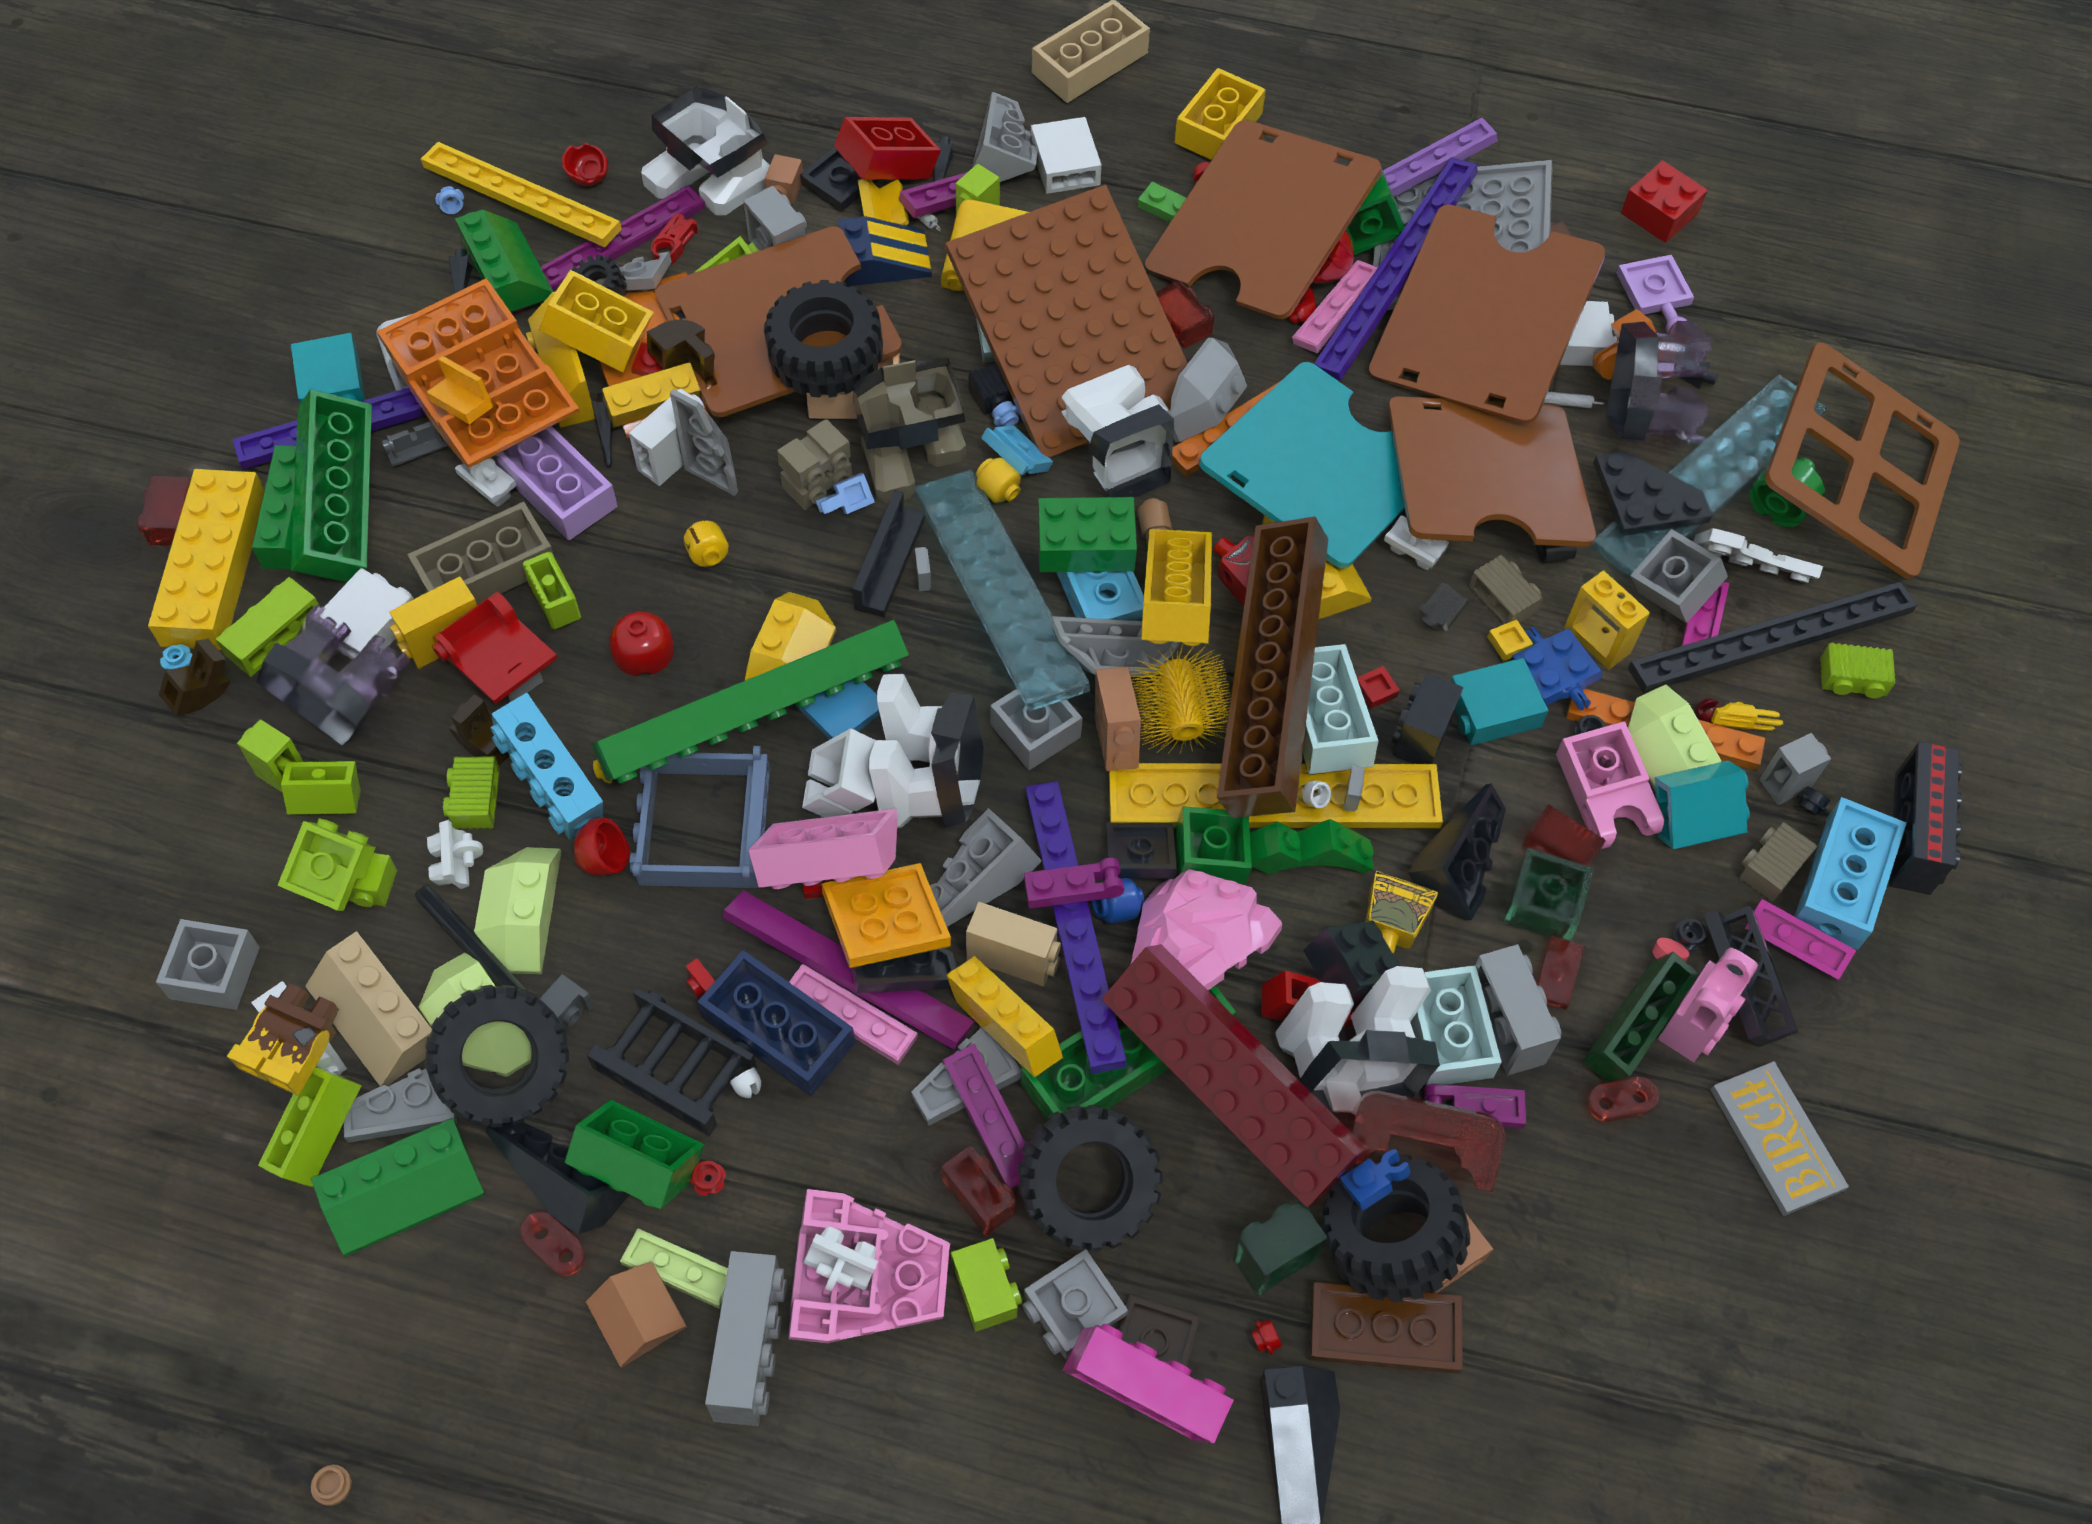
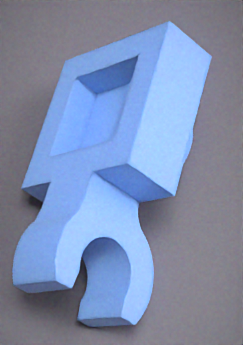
M863 473L833 484L836 494L816 500L819 512L824 514L842 507L845 514H849L874 503Z

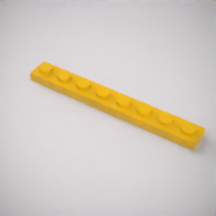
M437 142L421 158L423 167L602 247H606L622 230L619 220L440 142Z

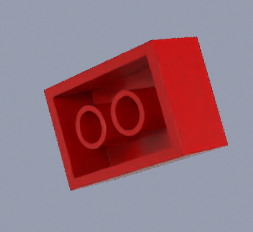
M845 117L834 145L843 156V159L854 168L858 176L867 181H872L873 179H887L890 181L895 179H930L941 149L912 118Z

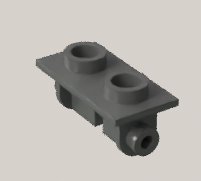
M431 421L413 427L414 432L409 433L408 430L391 436L387 435V439L382 440L392 467L448 447V444Z

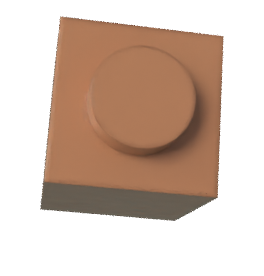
M775 154L764 178L765 188L774 186L781 195L784 194L788 198L790 204H794L802 185L800 174L803 173L802 160Z

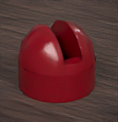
M1705 698L1697 704L1694 713L1698 720L1712 723L1711 719L1716 708H1720L1721 705L1717 700Z

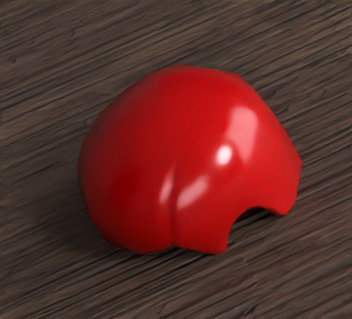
M585 142L579 147L571 145L562 156L563 169L570 180L579 186L596 185L602 182L608 173L609 168L606 155L600 148Z

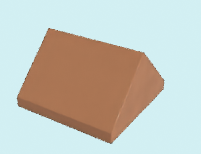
M648 1262L610 1276L586 1301L621 1368L687 1328L653 1262Z

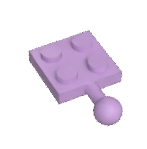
M1667 255L1619 265L1616 274L1634 309H1638L1643 314L1662 311L1667 320V335L1673 340H1680L1686 337L1690 329L1689 323L1685 318L1679 317L1674 308L1691 305L1694 296L1673 256Z

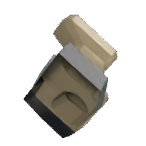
M924 358L884 366L853 384V405L863 435L861 437V447L877 500L889 503L895 490L904 493V500L910 499L916 491L915 480L906 448L922 445L927 462L935 467L959 463L966 456V443L959 423L966 422L958 384L949 358Z

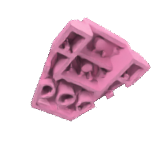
M1188 869L1175 879L1170 878L1158 884L1143 903L1131 964L1145 947L1162 944L1209 990L1224 980V972L1234 965L1238 969L1246 965L1248 955L1256 950L1260 954L1268 950L1282 930V922L1269 907L1257 904V893L1252 887L1211 876L1201 871Z
M807 1189L796 1252L789 1311V1339L831 1343L942 1319L944 1317L950 1243L907 1223L904 1226L885 1217V1212L876 1208L875 1211L863 1207L853 1202L855 1198L844 1193ZM831 1226L840 1230L844 1235L841 1242L843 1246L855 1250L857 1243L864 1241L876 1247L875 1260L878 1263L865 1291L853 1285L849 1288L838 1282L835 1283L832 1292L825 1289L829 1278L816 1273L817 1269L804 1264L816 1233L821 1235L826 1227Z

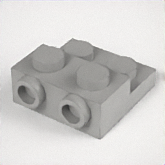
M1086 1249L1024 1289V1299L1026 1300L1022 1304L1024 1312L1033 1324L1040 1321L1047 1332L1043 1335L1047 1347L1054 1355L1060 1352L1065 1360L1069 1357L1082 1329L1095 1327V1325L1102 1326V1324L1111 1326L1128 1315V1309Z

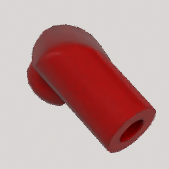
M1307 289L1300 300L1301 303L1296 306L1293 313L1289 316L1293 324H1298L1301 321L1304 323L1316 309L1315 296L1312 289Z

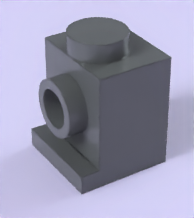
M563 974L540 998L556 1014L564 1030L577 1023L584 1008L590 1012L594 1007L589 993Z

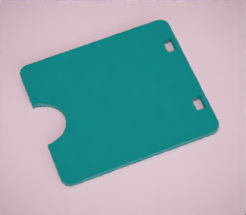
M1303 362L1201 454L1199 466L1203 471L1275 523L1315 516L1328 537L1326 560L1338 568H1348L1405 509L1392 431L1377 432L1359 424L1351 415L1348 406L1353 391L1315 364ZM1233 475L1245 484L1244 488L1230 479V477Z

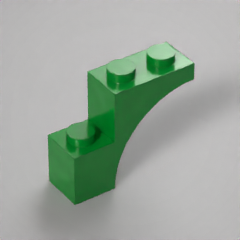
M1332 819L1325 820L1299 832L1279 822H1274L1250 833L1252 867L1268 875L1291 868L1306 866L1342 867L1362 874L1374 870L1372 859L1374 851L1371 840Z

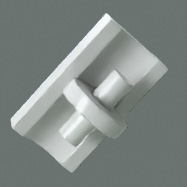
M491 457L470 468L465 464L455 467L456 473L495 506H500L511 496L509 491L517 486L516 481L497 466Z
M1402 515L1393 528L1385 535L1384 539L1385 542L1390 544V550L1399 555L1405 553L1416 559L1417 565L1425 570L1435 565L1449 544L1446 540L1419 539L1414 537L1409 532L1407 518Z
M449 820L440 822V832L427 837V848L430 854L436 858L441 856V862L429 867V879L438 886L452 883L460 889L469 887L468 867H472L474 859L483 854V845L478 841L472 840L471 833L453 828L452 822Z
M831 1226L826 1227L821 1235L816 1233L804 1264L817 1269L816 1273L829 1278L825 1289L832 1292L835 1283L838 1282L850 1288L853 1285L865 1291L878 1263L875 1260L876 1247L864 1241L858 1242L855 1250L843 1246L841 1242L844 1235L840 1230Z

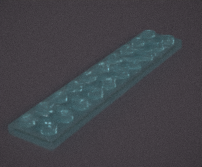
M1779 374L1674 467L1669 474L1702 490L1714 516L1768 466L1797 386ZM1816 401L1814 410L1822 417L1827 408ZM1615 520L1595 538L1591 548L1631 578L1630 575L1671 529L1621 536ZM1704 524L1672 528V530L1689 539Z
M972 469L916 486L915 495L1028 711L1030 712L1089 692L1090 683L1077 659L1059 643L1051 624L1052 614L985 492L976 486L977 478Z

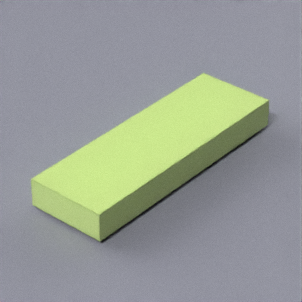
M637 1229L620 1260L623 1266L632 1269L648 1262H653L665 1285L721 1309L728 1268L641 1229Z

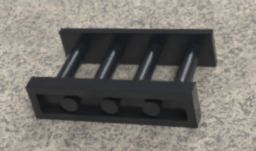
M636 988L633 995L637 1006L641 1009L613 1047H608L605 1050L597 1044L593 1046L587 1054L590 1064L594 1070L710 1137L717 1126L712 1108L713 1104L740 1066L746 1070L751 1068L757 1069L754 1052L743 1042L736 1041L733 1043L668 1006L666 1000L656 992L649 991L646 993ZM652 1016L669 1024V1027L642 1064H637L634 1067L624 1061V1054ZM681 1033L698 1041V1044L671 1081H666L663 1084L654 1078V1070ZM712 1049L728 1060L702 1097L692 1101L683 1095L682 1089Z

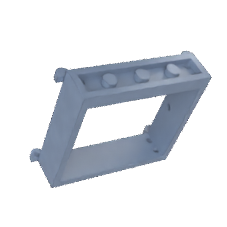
M754 746L753 754L692 753L680 758L677 752L666 757L668 761L666 765L651 771L647 765L641 767L640 781L641 784H644L643 793H638L637 812L641 813L640 823H634L633 840L634 843H637L636 853H631L630 872L633 873V877L637 878L638 885L760 888L748 850L765 833L770 766L768 755L761 754V746ZM658 773L747 775L739 867L648 865Z

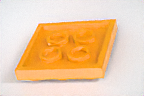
M921 863L889 869L883 876L868 879L866 876H856L845 882L831 881L822 883V894L849 968L945 948L951 945V936Z

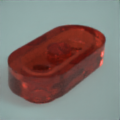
M1644 1077L1604 1083L1592 1090L1587 1099V1108L1595 1119L1602 1122L1641 1116L1653 1110L1658 1103L1659 1092L1656 1085ZM1633 1095H1639L1643 1099V1103L1636 1102L1633 1099ZM1604 1101L1608 1103L1610 1109H1603L1599 1102Z
M536 1212L524 1220L520 1231L522 1240L554 1273L560 1276H570L577 1273L583 1267L586 1254L582 1244L549 1213ZM539 1230H548L545 1238H536ZM564 1254H573V1258L570 1262H561V1258Z

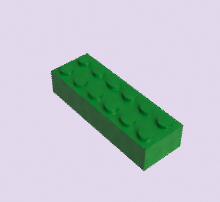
M310 389L298 406L291 571L348 582L361 568L364 570L367 568L372 404Z
M1215 985L1208 991L1235 1017L1236 1011ZM1115 1014L1126 1058V1068L1091 1074L1082 1033L1079 1031L1059 1044L1063 1058L1035 1078L1024 1067L1021 1068V1085L1046 1120L1049 1121L1048 1116L1057 1111L1060 1113L1065 1112L1067 1107L1076 1105L1080 1107L1095 1105L1109 1109L1170 1068Z

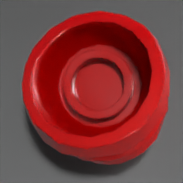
M595 817L589 819L579 829L574 840V858L579 869L591 875L605 876L619 873L626 867L630 857V848L619 826L608 818Z

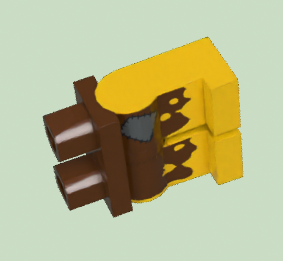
M289 983L278 998L269 995L264 1003L266 1007L257 1015L249 1033L240 1046L237 1044L233 1046L227 1057L238 1069L264 1081L268 1080L271 1084L299 1096L323 1055L328 1042H331L337 1033L331 1025L336 1018L339 1008L332 1001L318 997L310 1012L302 1008L310 995L302 988Z

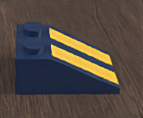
M867 216L838 219V227L843 230L861 264L860 270L853 272L845 279L847 286L932 277L924 230Z

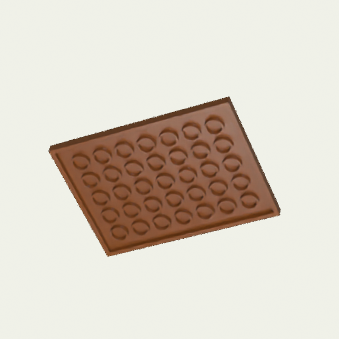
M1106 185L945 243L944 248L1032 443L1035 444L1043 455L1052 459L1090 444L1080 430L1070 425L1062 415V411L1066 410V404L1062 400V396L1072 387L1124 366L1130 365L1135 367L1144 379V398L1151 395L1159 396L1170 410L1171 398L1178 376L1188 363Z

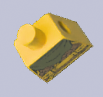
M1376 871L1369 892L1366 921L1375 922L1393 954L1396 945L1406 949L1410 948L1430 914L1438 892Z

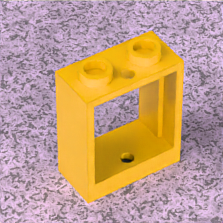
M1603 570L1581 586L1564 629L1569 628L1581 645L1610 670L1631 654L1650 612ZM1617 595H1622L1624 598L1620 599ZM1593 604L1620 628L1619 632L1592 609Z

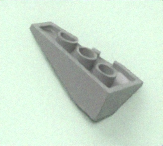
M995 92L991 93L972 168L980 164L999 176L1000 182L1032 171L1036 166L1038 151L1036 146L1030 143L1031 134L1023 126L1025 119L1017 101Z
M673 389L670 392L685 470L735 496L738 493L728 439L698 401Z
M989 808L964 832L959 840L962 846L953 859L948 857L942 867L945 869V872L939 881L930 885L947 927L975 911L978 902L986 904L1017 886L1024 879V873L1031 872L1042 862L1026 842Z

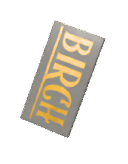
M1774 1061L1718 1083L1710 1089L1783 1216L1841 1193L1849 1187Z

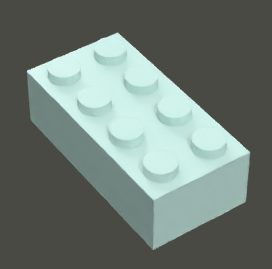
M1346 645L1315 647L1302 752L1309 774L1349 770L1352 768V765L1364 768L1373 767L1378 738Z

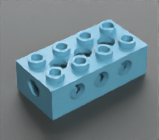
M1133 571L1057 572L1076 618L1143 620L1144 595Z
M528 693L523 694L492 713L493 726L490 729L494 734L492 739L502 754L505 752L509 753L513 762L511 763L513 771L521 781L525 778L527 779L531 787L529 792L540 808L545 805L550 814L548 820L558 834L564 832L570 840L576 836L579 829L589 819L603 817V800Z
M1841 797L1828 815L1795 917L1858 950L1873 931L1906 822Z

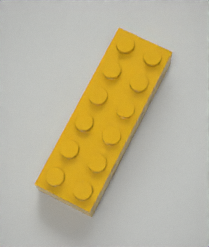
M194 469L148 624L160 647L183 644L194 649L196 641L209 639L217 650H221L216 638L221 635L224 629L232 624L252 551L265 492L256 472Z
M1149 529L1141 640H1149L1154 644H1164L1168 641L1182 642L1188 646L1208 643L1211 610L1212 532Z

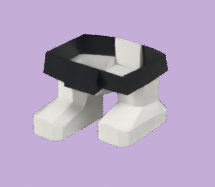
M696 86L651 115L652 131L666 145V151L642 168L641 175L644 187L658 199L666 198L710 172L712 175L699 187L700 197L704 200L705 206L715 215H727L744 203L743 200L766 189L764 178L770 165L763 159L761 149L769 144L754 119L727 96Z
M1130 365L1072 387L1062 396V400L1066 404V410L1062 411V415L1070 425L1079 429L1089 441V452L1093 455V468L1096 471L1094 475L1109 497H1136L1171 482L1174 418L1167 412L1169 409L1159 396L1151 395L1144 398L1145 381L1137 369Z
M904 674L883 675L877 690V703L886 740L875 741L869 757V771L878 810L896 809L898 813L897 828H902L912 818L943 817L945 828L966 822L971 814L980 784L984 753L974 695L950 692L943 706L920 707ZM920 760L928 762L930 767L914 769L910 761Z
M1396 966L1386 970L1352 1013L1351 1019L1357 1036L1350 1041H1340L1338 1038L1354 1005L1346 984L1320 982L1308 987L1275 1033L1280 1048L1283 1052L1295 1057L1300 1076L1299 1081L1329 1111L1372 1113L1404 1107L1440 1066L1436 1042L1416 1038L1410 1023L1431 991L1426 974L1422 968Z

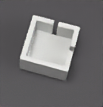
M850 728L812 749L808 776L831 787L828 788L811 779L806 782L802 808L822 817L852 814L853 811H858L873 803L876 797L869 771V757L876 740Z

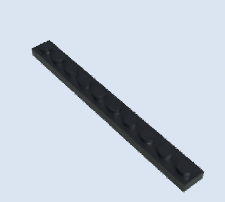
M1897 582L1631 661L1628 670L1641 691L1646 693L1665 684L1670 686L1913 613L1917 604L1903 584Z

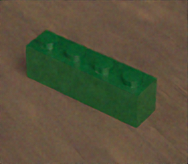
M1674 951L1652 961L1583 1059V1062L1608 1084L1629 1077L1699 974Z

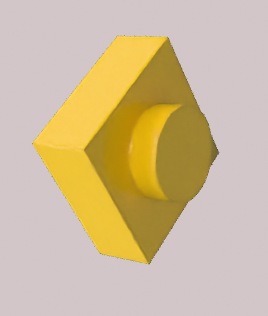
M1517 619L1490 630L1487 636L1503 662L1511 659L1512 655L1533 645Z

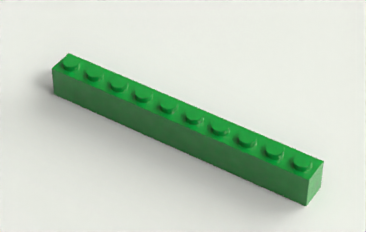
M892 620L591 745L606 780L609 781L617 778L620 784L637 777L636 770L647 765L651 771L668 764L666 757L678 752L679 757L682 758L699 751L696 744L708 740L710 745L729 738L726 732L738 727L740 733L758 726L756 719L765 715L768 716L770 721L787 714L785 707L796 703L798 708L811 704L816 701L815 694L825 691L826 695L829 696L844 690L843 683L853 679L855 684L872 678L871 671L881 667L883 672H887L901 666L899 659L909 654L895 620Z

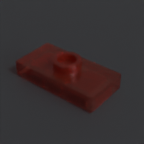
M1551 935L1537 986H1541L1545 992L1547 1004L1567 1010L1585 946Z

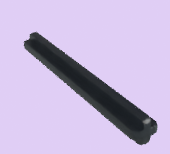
M424 885L416 891L415 897L417 901L465 953L481 964L495 986L509 985L520 990H526L430 885Z

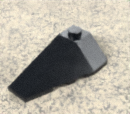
M1492 783L1486 784L1421 850L1408 872L1414 884L1438 892L1434 902L1435 905L1464 920L1473 919L1485 897L1487 888L1482 885L1485 871H1491L1493 861L1489 858L1492 843L1498 842L1506 811Z
M512 1122L503 1123V1127L487 1126L486 1134L551 1216L573 1233L579 1235L604 1226L630 1195L625 1192L616 1191L607 1183L593 1176L583 1175L576 1168L566 1164L565 1160L569 1147L553 1143V1137L549 1133L523 1122L515 1125Z
M1305 1366L1264 1369L1259 1382L1280 1524H1322L1340 1416L1335 1373Z

